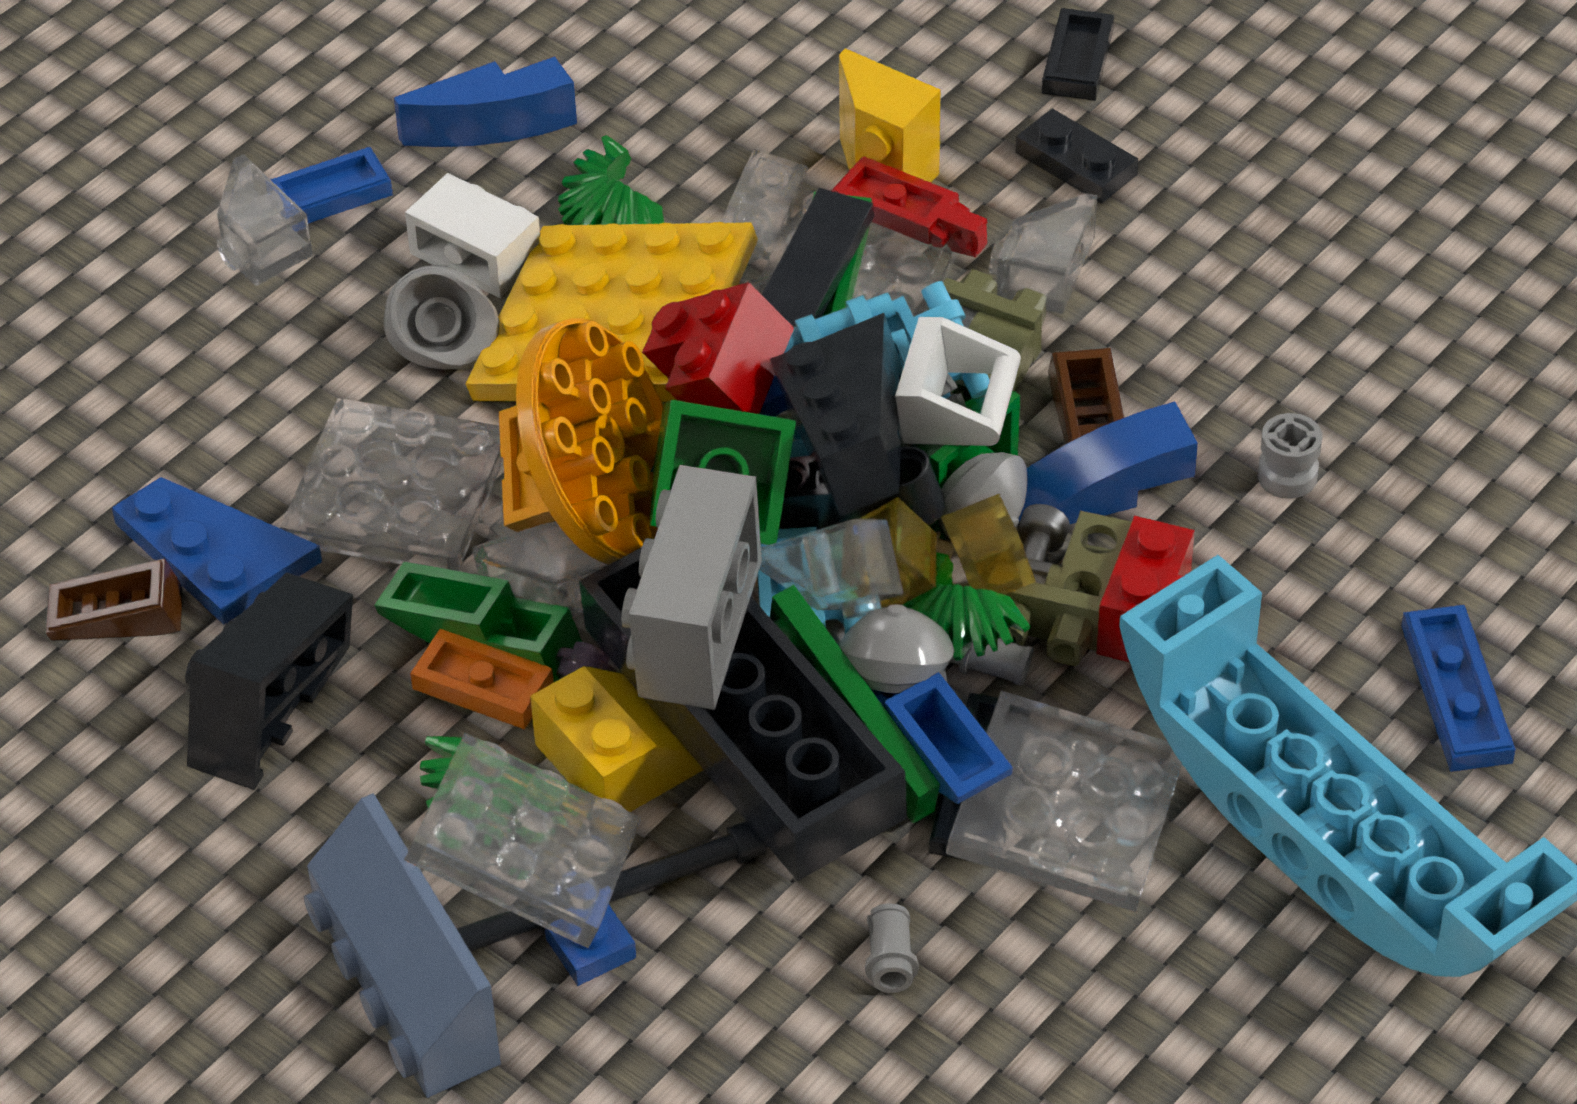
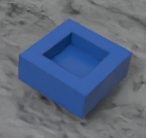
M603 896L544 924L546 941L577 986L636 958L635 941Z

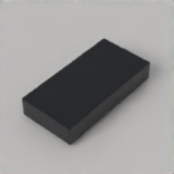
M1067 8L1060 9L1042 78V94L1096 101L1114 30V15Z

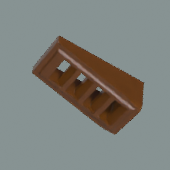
M1111 348L1052 353L1048 376L1065 444L1104 425L1124 418ZM1096 382L1097 385L1096 388L1073 390L1071 388V384ZM1101 400L1102 405L1075 407L1074 404L1077 401ZM1105 417L1107 423L1078 425L1077 419Z
M165 558L49 584L46 634L50 640L157 636L180 632L182 585ZM132 599L130 603L125 604V600ZM99 601H106L105 608L99 609ZM73 602H82L81 614L73 615Z

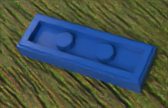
M1465 605L1403 612L1401 627L1450 772L1513 764L1516 749Z

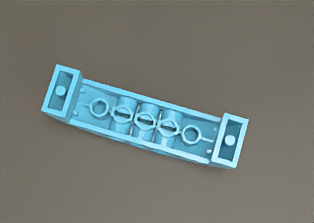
M1216 555L1120 616L1119 627L1138 686L1157 725L1197 786L1246 839L1351 934L1381 955L1409 969L1433 976L1461 977L1480 971L1577 901V865L1545 837L1506 863L1257 644L1262 592L1221 556Z

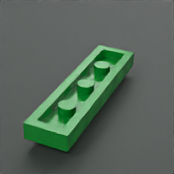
M793 584L772 596L771 620L905 770L907 817L914 824L934 812L940 783Z

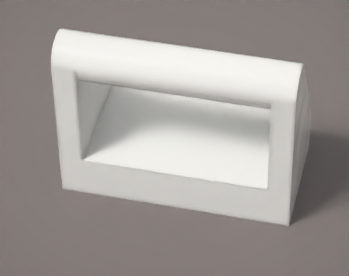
M919 317L895 394L903 443L995 445L1000 438L1021 360L1018 351L944 317ZM948 373L991 374L980 414L941 397Z

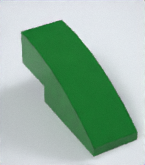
M404 561L374 604L379 615L431 643L439 629H443L552 668L554 682L559 680L582 644V639L569 607L516 598L509 580Z

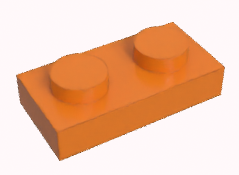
M439 629L410 673L413 690L524 730L532 719L530 696L554 683L552 668L443 629Z

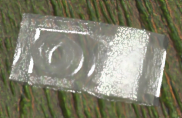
M756 149L753 150L742 172L722 222H752L758 238L752 255L771 261L786 219L789 220L808 171V166Z

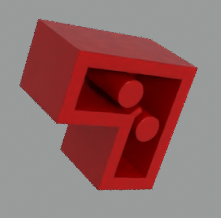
M747 282L722 290H713L708 294L683 301L670 302L662 306L652 320V330L642 353L668 378L665 390L677 401L759 414L775 376L770 359L785 352L794 327Z
M1134 515L1099 605L1097 655L1130 663L1119 627L1120 616L1191 572L1195 530Z

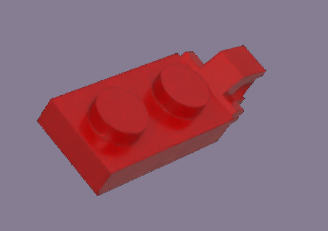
M865 156L861 157L831 190L843 195L872 198L875 215L872 220L873 223L925 244H932L933 247L943 248L946 244L952 252L976 258L988 244L987 218L970 212L968 207L959 202L958 193Z

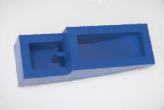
M555 56L504 74L494 61L394 97L398 138L403 146L461 147L503 143L543 135L577 124L574 82Z
M1176 402L1137 412L1104 425L1065 444L1027 468L1025 503L1018 518L1017 526H1019L1023 511L1030 505L1045 504L1055 507L1066 515L1070 524H1074L1077 522L1080 511L1105 516L1137 507L1138 491L1195 477L1198 442Z
M939 672L901 693H885L872 690L940 783L939 792L956 804L963 802L1012 774V765Z

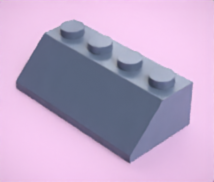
M374 793L361 798L307 865L312 892L304 896V903L317 931L322 932L328 929L335 942L331 943L332 952L345 979L349 980L356 977L361 984L363 990L359 992V996L370 1023L375 1029L384 1025L392 1039L388 1041V1047L398 1071L403 1078L414 1075L425 1096L428 1098L501 1065L491 985Z

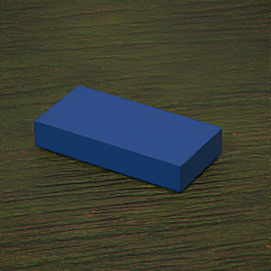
M371 147L266 181L268 197L287 230L393 195L391 180Z

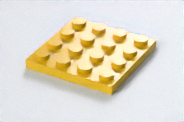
M752 222L559 224L543 226L540 231L539 244L529 253L498 316L500 322L498 336L489 347L481 351L465 383L472 400L516 401L519 366L528 343L541 329L571 318L596 321L614 333L623 342L632 341L635 343L642 354L644 368L655 385L662 402L676 400L665 390L668 378L642 353L652 330V320L661 307L670 302H679L708 294L713 290H722L739 285L758 241Z

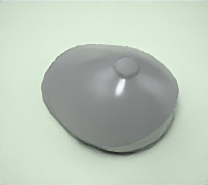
M441 265L420 267L400 278L390 290L383 318L386 337L396 352L418 365L445 370H462L474 367L481 351L489 347L498 336L500 326L496 308L476 283L461 271Z
M1004 452L981 454L966 461L951 474L941 488L945 509L942 516L938 519L946 539L972 543L985 542L996 539L1002 534H1008L1016 528L1027 492V468L1020 456Z
M890 605L889 607L869 612L849 629L839 643V647L869 688L885 693H901L915 684L927 680L938 672L941 674L954 653L949 635L939 624L926 615L902 605Z

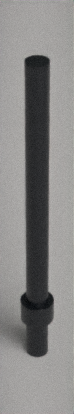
M743 821L727 827L726 835L456 929L471 952L540 928L545 923L601 896L605 898L607 903H611L734 859L739 864L765 856V848H768V846L747 821Z

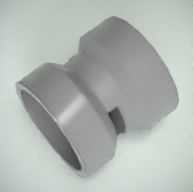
M1285 413L1274 416L1263 426L1260 448L1262 454L1259 457L1257 478L1260 485L1268 493L1277 497L1292 499L1306 495L1317 484L1318 457L1321 453L1323 433L1315 421L1301 414Z

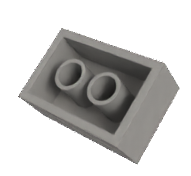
M680 465L672 489H663L660 493L656 509V526L658 530L655 539L646 538L642 545L639 559V575L641 580L638 588H629L624 598L622 626L631 629L626 664L628 669L635 670L638 697L715 710L762 562L756 477Z

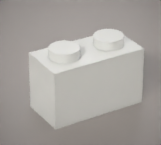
M449 173L441 178L405 212L410 254L432 265L448 266L461 271L471 278L480 289L498 298H501L514 286L529 253L539 244L540 228L538 216L521 206H515L486 192L478 185L470 184Z

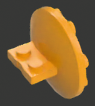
M571 318L551 324L541 329L530 340L519 366L516 406L499 411L500 453L504 464L502 498L505 527L520 533L556 521L563 532L578 548L592 558L608 565L641 548L646 538L655 539L658 528L650 526L653 472L650 471L655 461L663 403L655 385L644 368L642 354L635 343L632 341L623 342L614 333L596 321L583 318Z

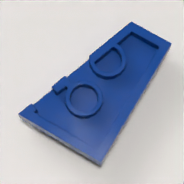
M162 477L112 507L115 524L152 559L160 560L165 558L182 587L223 625L242 614L254 603L259 593L267 591L286 572L301 576L322 562L320 545Z

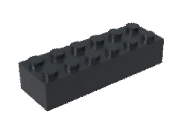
M642 547L579 580L586 631L636 690L635 670L628 669L626 664L631 629L622 626V608L627 590L629 588L637 589L641 580L639 575V559ZM750 597L715 710L644 698L797 881L907 819L905 770L752 597Z

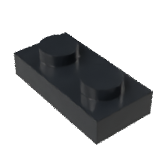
M1053 108L1016 136L1015 153L1101 204L1138 174L1137 157Z

